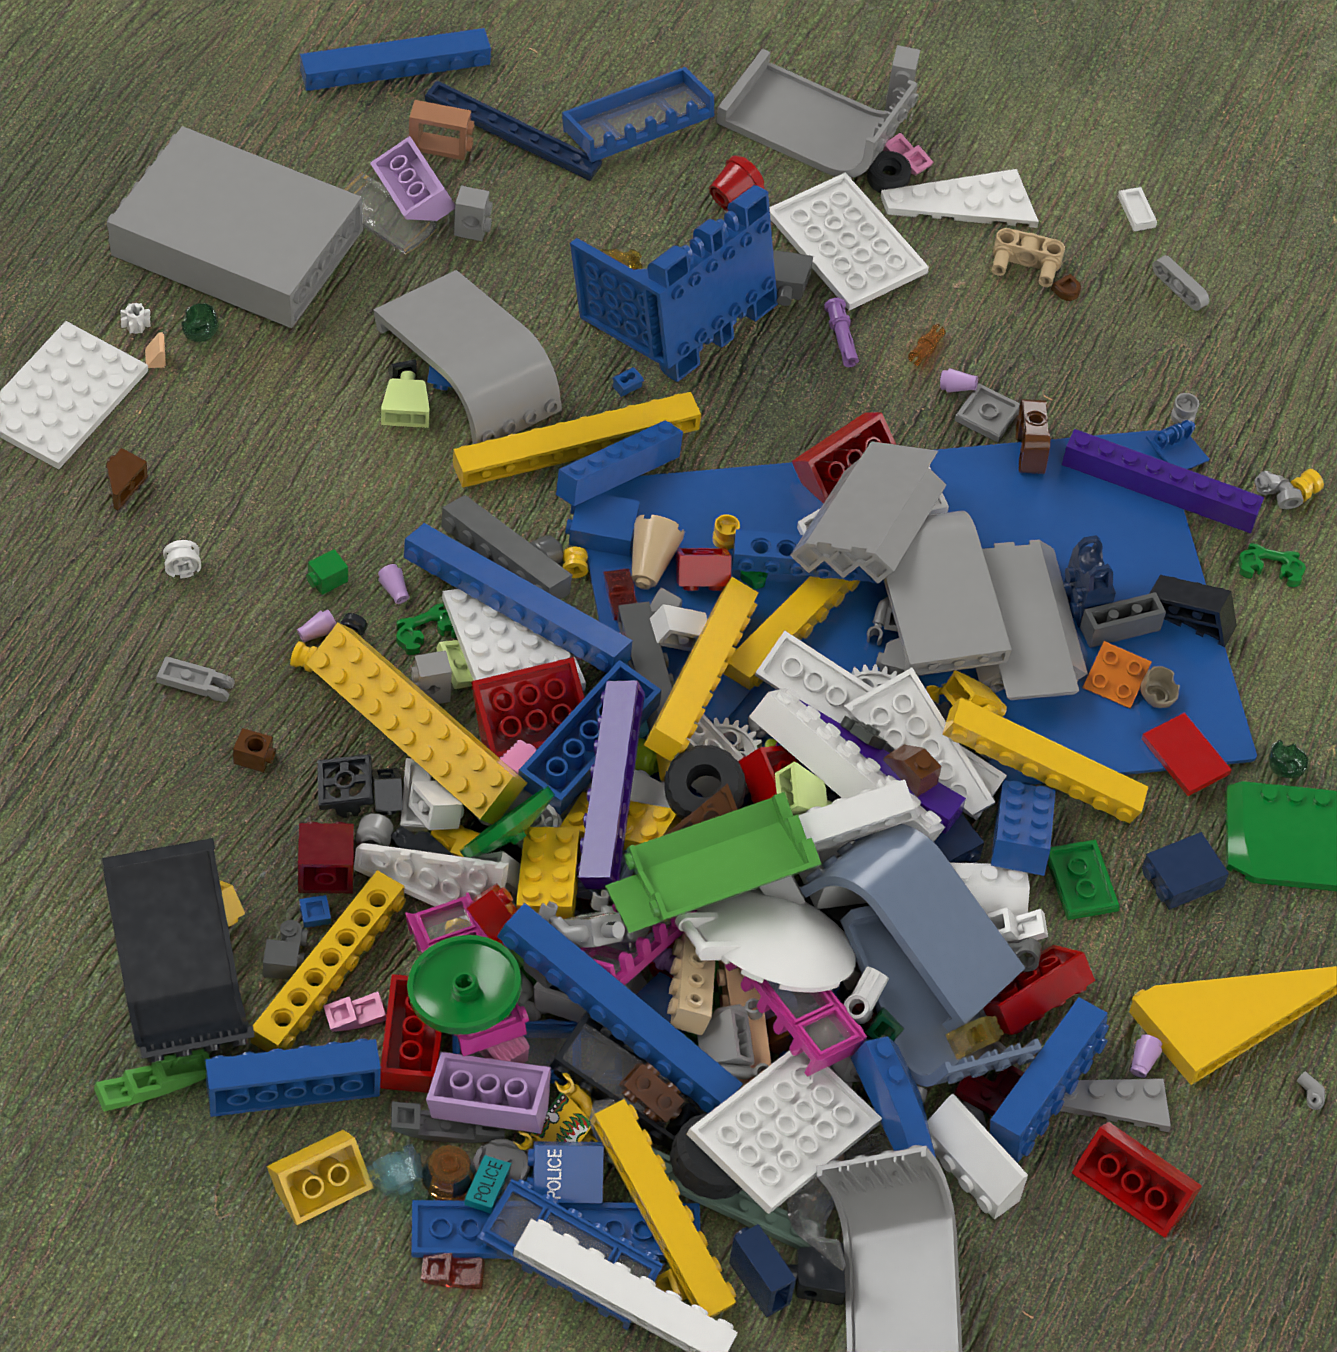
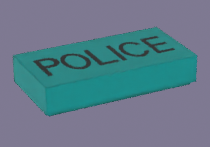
M484 1155L465 1197L464 1205L492 1213L511 1170V1163Z

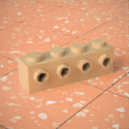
M684 932L681 939L675 940L672 949V955H676L671 966V974L674 975V978L670 984L669 994L673 995L670 1000L667 1013L671 1015L670 1024L675 1028L703 1035L712 1017L715 960H701L695 952V946Z

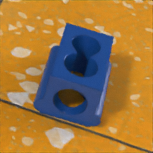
M634 367L612 377L613 388L621 397L642 387V382H644L643 377Z

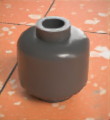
M544 535L530 542V544L557 564L562 562L563 547L554 537Z

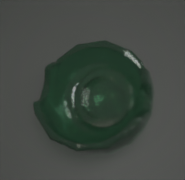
M198 303L185 310L186 317L184 321H181V327L187 339L194 342L209 341L217 333L219 319L213 306L207 303Z
M1278 740L1271 745L1268 764L1274 774L1282 778L1293 779L1302 776L1307 771L1309 759L1304 751L1297 748L1295 743L1285 746L1282 740Z

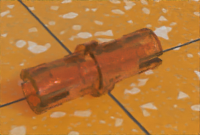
M934 324L926 335H922L918 339L917 346L908 354L910 362L915 357H918L913 364L920 365L928 354L934 352L937 347L936 344L946 334L943 326L936 332L940 325Z

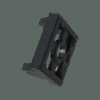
M371 754L318 760V806L320 811L335 809L337 815L343 818L347 817V812H351L354 817H357L361 812L362 805L374 804ZM335 771V777L328 778ZM346 775L352 777V781L348 785L341 786L337 783L340 777L343 779ZM365 783L360 793L350 796V789L355 784ZM336 786L337 789L341 790V798L331 796L326 788Z

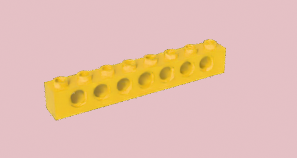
M378 870L374 873L254 1023L255 1037L251 1038L252 1044L266 1052L273 1049L289 1050L293 1047L296 1041L295 1037L300 1031L304 1032L309 1027L314 1013L324 1008L323 1006L326 1005L329 994L332 991H337L341 986L344 975L348 970L353 971L359 962V956L363 951L367 952L370 950L378 932H383L389 925L390 917L394 912L398 913L403 908L406 898H404V885ZM377 904H378V905H382V906H381V907H374L373 905H377ZM359 924H365V925H367V926L360 927V926H358V925H359ZM347 943L351 944V946H342V944ZM328 963H333V964H336V965H334V966H327L326 964H328ZM312 983H318V984H320V985H319V986H311L310 984H312ZM296 1003H302V1004H304V1005H303V1006H295L294 1004H296ZM280 1023L288 1024L284 1027L278 1026V1024Z

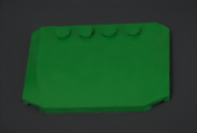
M1246 781L1227 785L1225 790L1227 870L1232 872V869L1244 874L1246 880L1257 884L1337 891L1336 790Z

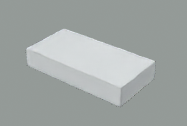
M1138 187L1119 191L1118 198L1133 231L1156 228L1157 220L1142 188Z

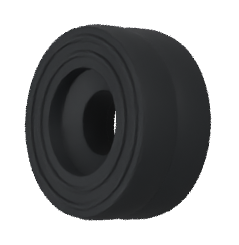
M894 151L880 152L868 168L867 179L869 185L879 193H881V190L908 186L911 175L910 162L900 153ZM883 171H893L895 175H886Z

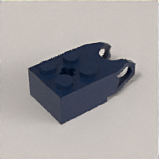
M1097 535L1084 537L1072 550L1068 567L1065 568L1063 585L1072 618H1075L1078 628L1081 625L1085 609L1113 603L1116 594L1113 587V570L1108 563L1104 564L1103 546Z

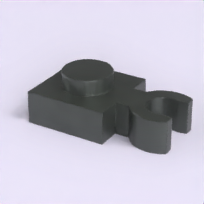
M844 716L840 723L850 733L879 750H882L887 743L885 739L879 736L881 731L868 723L864 727L856 720L850 719L847 716Z

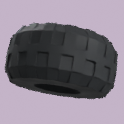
M698 745L686 749L670 763L665 775V796L669 807L681 820L688 817L712 797H697L690 792L692 783L703 776H712L721 782L718 791L728 783L737 809H741L746 795L745 775L737 759L728 751L718 748V746Z
M707 1114L695 1116L689 1119L687 1123H684L673 1141L670 1163L675 1176L686 1189H689L698 1196L709 1199H727L740 1193L743 1189L687 1135L689 1129Z

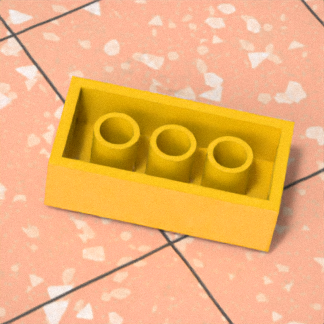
M582 792L560 825V827L580 828V841L585 835L584 815L588 813L589 807L586 792ZM630 801L623 851L631 845L636 846L664 836L682 820L671 808Z
M528 827L524 831L527 836L523 840L516 909L518 910L526 903L539 914L541 904L544 903L547 906L548 902L551 901L558 905L555 916L562 917L563 919L574 917L578 886L576 868L577 864L580 863L581 855L580 828Z

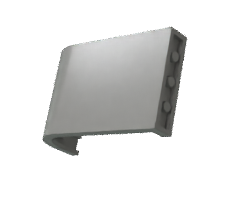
M762 49L718 106L716 123L824 173L836 177L846 173L852 178L867 171L877 155L882 152L890 137L894 135L900 123L904 121L910 109L915 106L918 99V94H916L918 83L911 80L907 82L906 92H900L899 96L896 97L895 108L889 107L888 111L876 110L770 63L771 52Z
M457 270L373 309L376 328L380 333L383 334L390 330L452 385L467 413L473 444L515 434L562 410L555 371L537 338L523 324Z
M966 511L928 515L896 569L883 579L906 658L904 671L913 668L916 675L919 676L1007 663L1012 649L972 518Z
M914 1145L905 1150H887L879 1155H861L852 1160H834L825 1165L817 1166V1177L828 1189L835 1202L843 1232L847 1352H962L955 1213L944 1172L928 1147Z

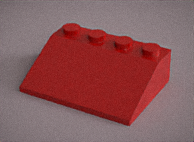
M574 657L471 682L481 742L499 758L503 757L507 750H510V747H514V743H517V740H522L526 744H531L538 749L585 698Z

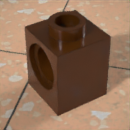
M242 728L233 748V764L264 772L267 764H272L275 758L276 748H273V737Z

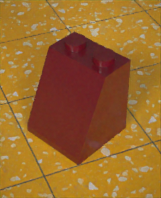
M344 822L299 823L298 893L353 894L354 824H346Z

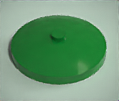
M549 786L544 787L460 849L461 854L467 858H475L492 852L510 841L515 845L527 836L524 831L543 813L555 794Z
M477 935L455 936L444 939L429 947L413 964L407 982L410 1004L419 1019L435 1030L457 1035L481 1032L500 1023L516 1006L522 988L519 965L513 954L499 942Z

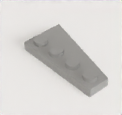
M1164 1079L1078 1080V1085L1071 1095L1065 1093L1062 1099L1064 1104L1060 1111L1092 1117V1115L1106 1117V1120L1118 1122V1120L1133 1122L1134 1126L1146 1128V1125L1159 1127V1131L1169 1132L1171 1128Z

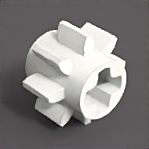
M141 303L128 304L126 310H121V327H127L130 334L143 333L145 327L151 326L150 309L144 310Z

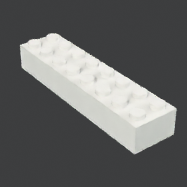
M790 688L768 692L749 716L841 798L848 799L857 796L863 790H875L884 787L889 781L896 780L894 777L886 776L881 772V767L876 761L871 758L866 759L860 753L861 750L855 743L843 739L839 735L841 732L831 723L826 724L819 718L821 716L815 708L804 705L800 701L801 697ZM910 793L918 818L902 824L917 829L934 842L945 827L940 823L941 819L932 811L927 812L920 806L921 801Z

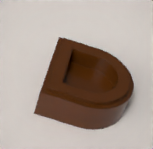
M1069 274L1054 282L1051 290L1062 300L1073 301L1079 297L1081 285L1078 280Z

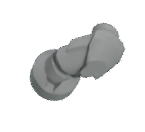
M1263 471L1255 478L1256 489L1259 493L1269 495L1280 492L1277 495L1279 508L1292 509L1303 503L1301 490L1294 488L1289 479L1269 471Z

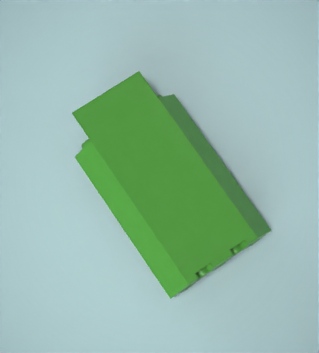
M782 792L756 804L636 846H629L626 849L628 854H625L624 857L628 869H634L635 875L605 885V888L618 913L621 915L626 929L629 933L818 867L821 861L812 837L806 838L799 816H793L786 794Z

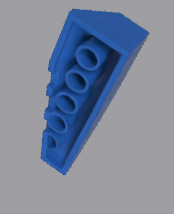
M889 1037L865 1041L851 1056V1060L876 1113L882 1118L880 1122L893 1150H905L914 1145L927 1146L936 1158L921 1093L898 1045Z

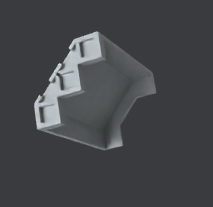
M870 442L861 458L845 470L790 556L808 573L825 561L842 578L860 566L877 583L881 582L896 569L946 487V484L929 468L938 451Z
M1029 540V545L1015 546L1014 542L995 543L994 548L982 549L1012 650L1007 663L976 667L979 682L990 687L995 693L1005 689L1007 698L1010 700L1072 695L1079 692L1077 681L1087 675V670L1054 548L1041 540Z

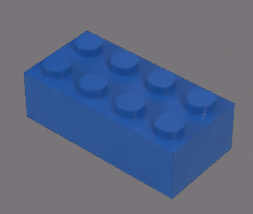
M1003 780L997 805L991 866L1044 876L1051 847L1056 790L1045 786L1027 785L1019 781Z

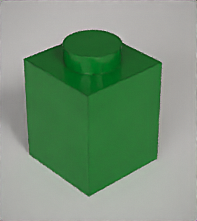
M333 549L308 562L306 578L312 588L316 587L320 594L323 595L348 582V566L336 550Z

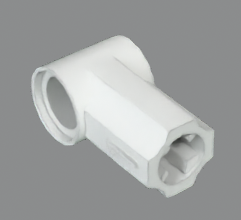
M868 966L852 995L844 1003L848 1013L857 1024H864L870 1020L873 1008L889 980V977ZM858 1003L865 1004V1009L861 1014H852L854 1005Z

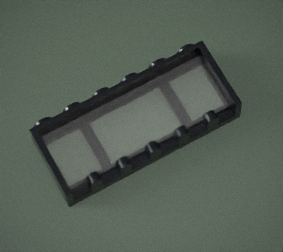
M586 1011L549 1067L559 1079L567 1081V1079L563 1076V1073H568L573 1083L577 1084L590 1097L600 1102L603 1109L625 1099L628 1105L631 1104L635 1108L638 1115V1120L636 1121L641 1130L645 1129L648 1132L652 1143L664 1146L671 1153L675 1136L666 1130L670 1120L667 1123L659 1121L655 1123L643 1114L644 1107L638 1102L632 1104L622 1095L624 1090L619 1086V1083L636 1063L646 1065L648 1062L638 1057L633 1049L622 1040L615 1038L609 1029L592 1019ZM662 1075L658 1076V1078L661 1079L665 1084L668 1081L671 1082L669 1079ZM682 1092L679 1094L684 1100L680 1106L681 1108L686 1103H690L701 1115L707 1114L688 1095Z

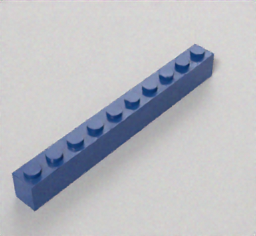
M423 523L405 538V559L574 654L576 657L590 663L599 670L608 673L619 660L626 664L631 659L633 640L431 526Z
M526 903L516 911L497 935L507 948L515 951L529 966L534 967L544 975L549 983L557 986L572 1002L580 1005L595 1021L600 1022L609 1029L615 1038L622 1040L633 1049L638 1057L645 1059L659 1071L660 1075L669 1079L683 1094L692 1098L703 1111L710 1113L742 1086L743 1083Z

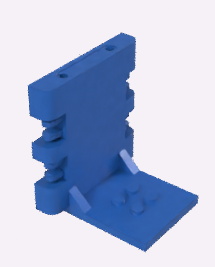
M753 185L728 204V212L724 215V221L722 219L716 221L708 219L693 231L690 247L688 245H683L682 247L672 246L649 263L647 269L633 270L578 238L570 243L580 318L659 363L660 369L666 376L679 382L700 365L699 351L703 349V343L708 345L712 342L722 348L734 339L733 325L737 322L736 317L742 319L746 316L756 322L778 305L768 191Z

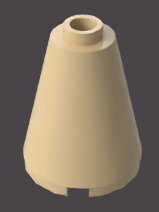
M640 515L634 523L631 579L637 587L650 589V587L657 585L680 546L685 531L684 529L680 531L678 529L679 524L668 518L651 515V519H643L644 515Z

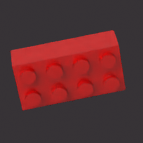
M392 974L380 1065V1089L428 1093L440 1058L442 1032L429 1027L415 1014L408 995V976Z

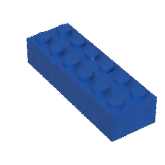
M620 660L519 769L518 775L527 782L523 789L531 795H534L546 786L550 787L555 795L549 805L559 815L565 811L592 781L591 766L595 764L596 758L594 743L599 737L598 717L602 716L601 694L605 692L606 682H639L645 692L641 725L660 705L662 690Z
M1078 997L990 1120V1134L1017 1164L1023 1155L1027 1157L1030 1154L1038 1134L1042 1136L1049 1125L1048 1120L1052 1114L1057 1115L1064 1104V1100H1062L1064 1094L1068 1093L1071 1095L1078 1085L1077 1079L1079 1076L1089 1071L1094 1055L1096 1053L1100 1054L1106 1046L1107 1039H1105V1035L1109 1028V1025L1106 1024L1108 1013Z
M363 1038L347 1043L330 1042L322 1046L312 1047L304 1045L297 1049H273L264 1053L246 1052L238 1056L226 1057L220 1055L212 1059H205L210 1117L380 1096L381 1068L376 1039L368 1040Z

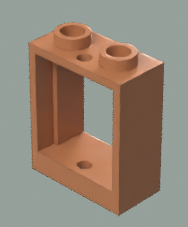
M415 100L409 117V136L420 152L465 160L467 151H472L474 138L470 137L474 130V121H471V111ZM423 124L460 131V139L423 132Z

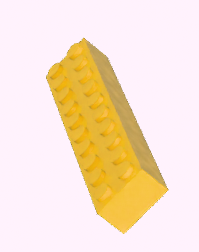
M337 622L306 663L307 666L479 819L490 824L495 823L503 816L526 786L527 782L353 629Z

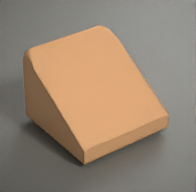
M159 332L145 349L148 368H165L166 366L163 332Z

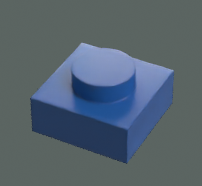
M326 895L299 899L304 928L331 924V915Z

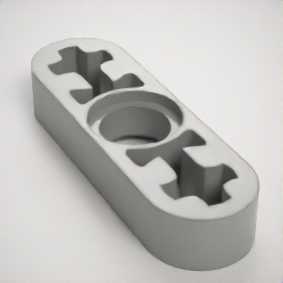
M1162 256L1153 262V270L1156 276L1193 310L1197 311L1209 303V296L1206 290L1169 256Z

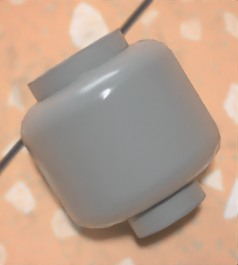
M381 814L365 815L360 820L356 833L358 846L361 843L389 847L391 834L394 831L393 824L387 817Z

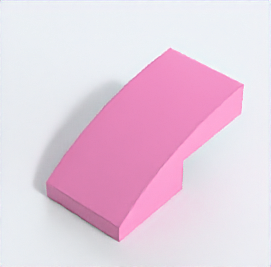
M902 133L888 140L883 148V151H894L905 156L910 162L911 174L915 176L934 163L919 145L913 147Z
M379 992L354 1001L349 996L323 1006L332 1032L370 1026L385 1021L387 1016Z

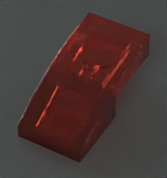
M629 568L603 572L606 592L614 620H617L619 605L637 603L634 594V583Z
M452 1253L423 1255L421 1282L449 1288L482 1289L485 1262L483 1258H454Z

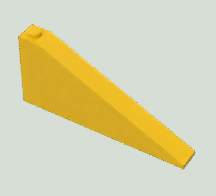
M1337 966L1155 985L1146 991L1144 989L1138 991L1132 997L1129 1013L1148 1035L1154 1036L1162 1042V1052L1192 1085L1337 994Z

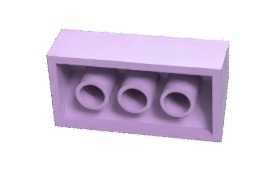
M410 136L370 162L406 219L438 221L455 209V203Z
M441 1052L426 1099L431 1117L541 1134L548 1111L551 1068L474 1056L463 1057L459 1054Z

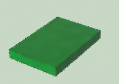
M1096 839L1050 847L1047 864L1067 920L1119 911L1120 905Z

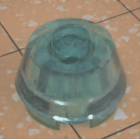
M413 1144L404 1146V1150L401 1152H391L374 1161L371 1166L366 1167L371 1176L369 1180L385 1196H390L397 1192L399 1196L404 1195L415 1189L413 1184L423 1178L421 1155L416 1152Z

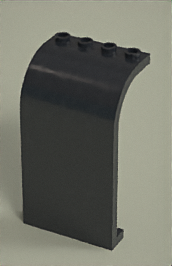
M213 838L101 858L133 1037L139 1058H147L148 1063L165 1060L164 1054L175 1053L176 1058L192 1055V1049L203 1047L204 1052L221 1049L220 1044L231 1042L232 1047L249 1044L248 1038L255 1037L253 1026H250L247 1021L241 999L214 853L215 845Z

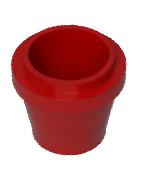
M732 156L726 161L724 169L709 186V192L714 201L721 208L728 211V204L753 185L764 189V180L759 170L748 159L741 156Z

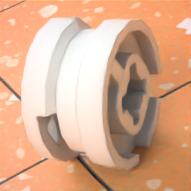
M178 540L164 548L165 571L169 576L175 577V575H180V578H188L194 576L193 572L200 571L201 559L199 557V547L196 543L188 540Z

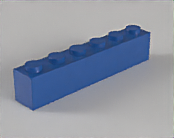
M662 421L560 468L556 495L569 504L576 506L680 457L683 431L670 422Z

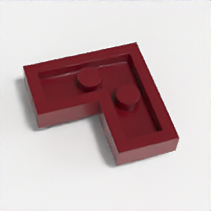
M1011 1065L1001 1070L994 1083L982 1076L964 1077L955 1091V1096L994 1116L1024 1072Z

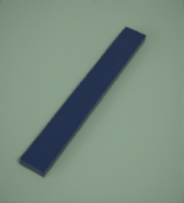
M437 80L425 94L424 101L470 110L471 121H474L475 126L584 179L591 181L602 166V160L591 163L586 152Z

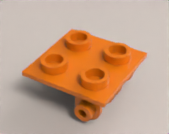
M1104 641L1083 688L1131 709L1143 677L1148 672L1152 661Z

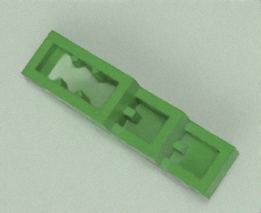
M201 1049L192 1051L193 1054L177 1058L176 1055L164 1057L165 1060L152 1062L150 1066L125 1070L123 1077L96 1082L94 1090L103 1112L160 1097L206 1079L205 1059H210L208 1053Z

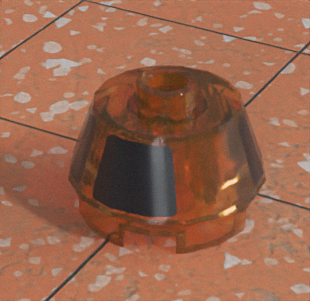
M446 1145L439 1147L427 1157L422 1164L420 1176L423 1186L430 1193L431 1197L442 1201H452V1199L467 1195L477 1170L475 1163L463 1149L457 1146Z

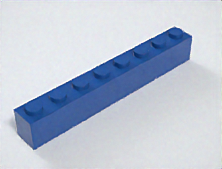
M485 28L303 53L300 54V71L306 91L490 65L491 47Z

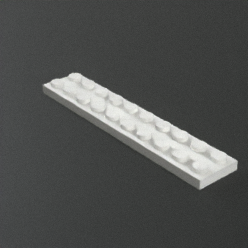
M786 631L783 632L755 673V676L777 690L783 688L794 690L801 697V701L841 723L844 716L856 720L843 709L844 705L874 689ZM887 745L883 748L889 753L893 752ZM961 746L993 797L1007 775ZM982 812L976 814L972 818L978 820Z

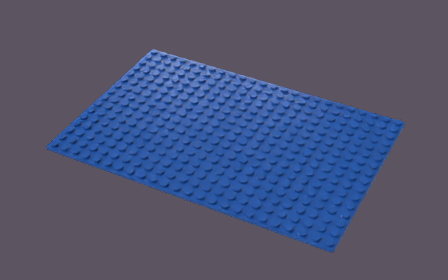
M1158 430L1095 435L1096 437L1163 460L1146 439V436L1156 433ZM1070 438L1050 439V451L1045 474L1019 473V454L1022 442L937 449L938 453L929 466L946 484L942 493L949 506L948 512L966 511L970 515L977 530L982 549L994 548L995 543L1014 542L1015 546L1029 545V540H1041L1054 548L1064 583L1065 568L1068 567L1073 548L1084 537L1097 535L1103 546L1104 564L1108 563L1113 570V587L1116 592L1113 602L1149 594L1160 575L1206 585L1184 509L1063 466L1062 461ZM792 462L638 476L601 493L640 501L638 516L644 515L643 519H651V515H658L678 523V529L680 531L684 529L685 531L684 538L678 548H718L713 543L714 524L719 516L725 514L732 515L738 519L740 530L800 535L797 528L798 521L817 511L823 505L801 483ZM633 542L629 556L585 548L588 553L587 563L598 620L619 633L617 623L618 606L649 602L651 604L660 588L681 598V608L704 612L707 619L722 592L709 590V586H699V590L695 591L683 590V586H679L677 583L675 554L657 585L650 587V589H641L631 579ZM734 548L728 550L731 554V577L751 588L749 584L741 580V570L732 569ZM768 573L765 586L760 589H753L758 592L754 601L758 605L751 615L747 627L741 632L743 636L734 648L737 650L810 576ZM860 581L854 591L849 590L845 594L842 603L838 607L834 606L829 611L826 619L822 623L818 622L813 627L811 634L806 639L802 638L800 641L851 674L854 667L859 672H862L863 665H866L868 670L872 671L879 652L884 653L886 644L899 638L898 631L887 630L882 626V643L879 646L877 645V635L871 636L869 643L867 642V631L870 627L874 626L873 619L878 604L881 600L888 597L885 583ZM1073 618L1087 670V675L1077 681L1079 692L1072 695L1019 700L1008 699L1005 689L995 693L1007 708L1003 718L1123 775L1167 771L1141 738L1144 733L1183 713H1186L1227 764L1253 762L1257 757L1225 647L1218 645L1219 640L1204 634L1201 637L1195 634L1197 630L1185 624L1179 627L1163 620L1160 631L1110 643L1152 661L1148 671L1154 666H1163L1174 672V682L1180 685L1177 701L1170 707L1156 708L1151 706L1142 696L1141 689H1139L1131 709L1084 689L1083 685L1102 645L1089 648L1080 627L1078 628L1075 618ZM663 646L661 647L662 652L667 653L669 661L667 672L668 674L672 673L675 684L691 651ZM976 667L957 670L979 681ZM954 671L919 675L918 678L925 689L930 685L940 688L942 684L947 683ZM764 681L758 687L754 686L748 696L728 718L729 725H733L736 720H739V728L748 725V734L751 733L748 724L749 715L768 692L777 689ZM944 694L939 697V705L943 702H950ZM767 733L762 738L756 737L755 740H762V747H765L766 741L773 737ZM995 759L989 762L990 765L1007 775L1004 779L1006 781H1019L1027 785L1043 783L1033 777L1024 775L1010 766L1002 765ZM804 764L801 765L802 767L810 771ZM659 772L654 773L650 776L651 778L661 782ZM690 787V792L693 795L703 797L701 793H696L695 788ZM750 792L745 795L741 808H744L751 797Z

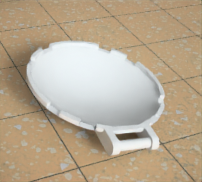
M760 888L699 908L696 913L682 914L677 916L675 920L679 930L684 931L695 946V952L701 960H721L725 964L732 962L742 969V975L760 983L764 979L779 983V989L822 992L837 988L841 981L850 978L856 963V955L849 944L845 932L827 915L808 903L799 905L781 898L766 896Z

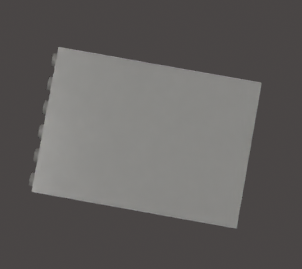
M182 126L176 134L172 135L166 148L159 152L155 162L147 167L144 176L139 182L137 181L134 184L130 194L122 199L116 212L109 216L107 220L108 242L111 255L292 328L363 231L362 197Z

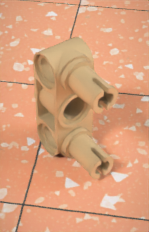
M1003 228L997 232L993 247L995 258L992 273L997 276H1003L1008 262L1026 267L1041 269L1039 284L1044 287L1052 286L1056 271L1061 267L1065 246L1056 239Z

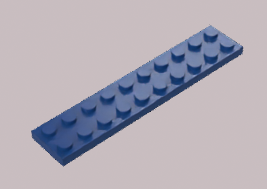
M412 1200L411 1258H500L496 1254L497 1250L485 1243L481 1247L476 1245L477 1236L491 1213L464 1205L465 1201ZM508 1201L491 1231L517 1245L530 1220L536 1221L542 1209L528 1201ZM636 1203L558 1204L567 1210L573 1208L584 1215L583 1219L591 1224L597 1222L609 1229V1234L618 1239L620 1236L627 1238L635 1244L634 1248L643 1253L649 1251L658 1256L660 1260H666ZM682 1203L683 1206L687 1205L694 1217L692 1223L697 1232L700 1231V1203ZM552 1214L546 1220L547 1223L553 1226V1231L562 1236L564 1234L573 1236L579 1241L578 1245L587 1250L594 1248L605 1255V1260L609 1258L613 1251L612 1248ZM621 1254L618 1260L631 1259Z

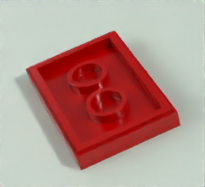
M1186 713L1142 735V741L1187 796L1219 781L1231 773V768Z

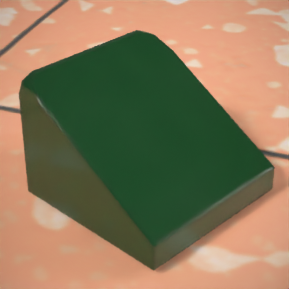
M882 1007L867 1024L865 1034L873 1040L889 1037L894 1042L904 1028L888 1010Z

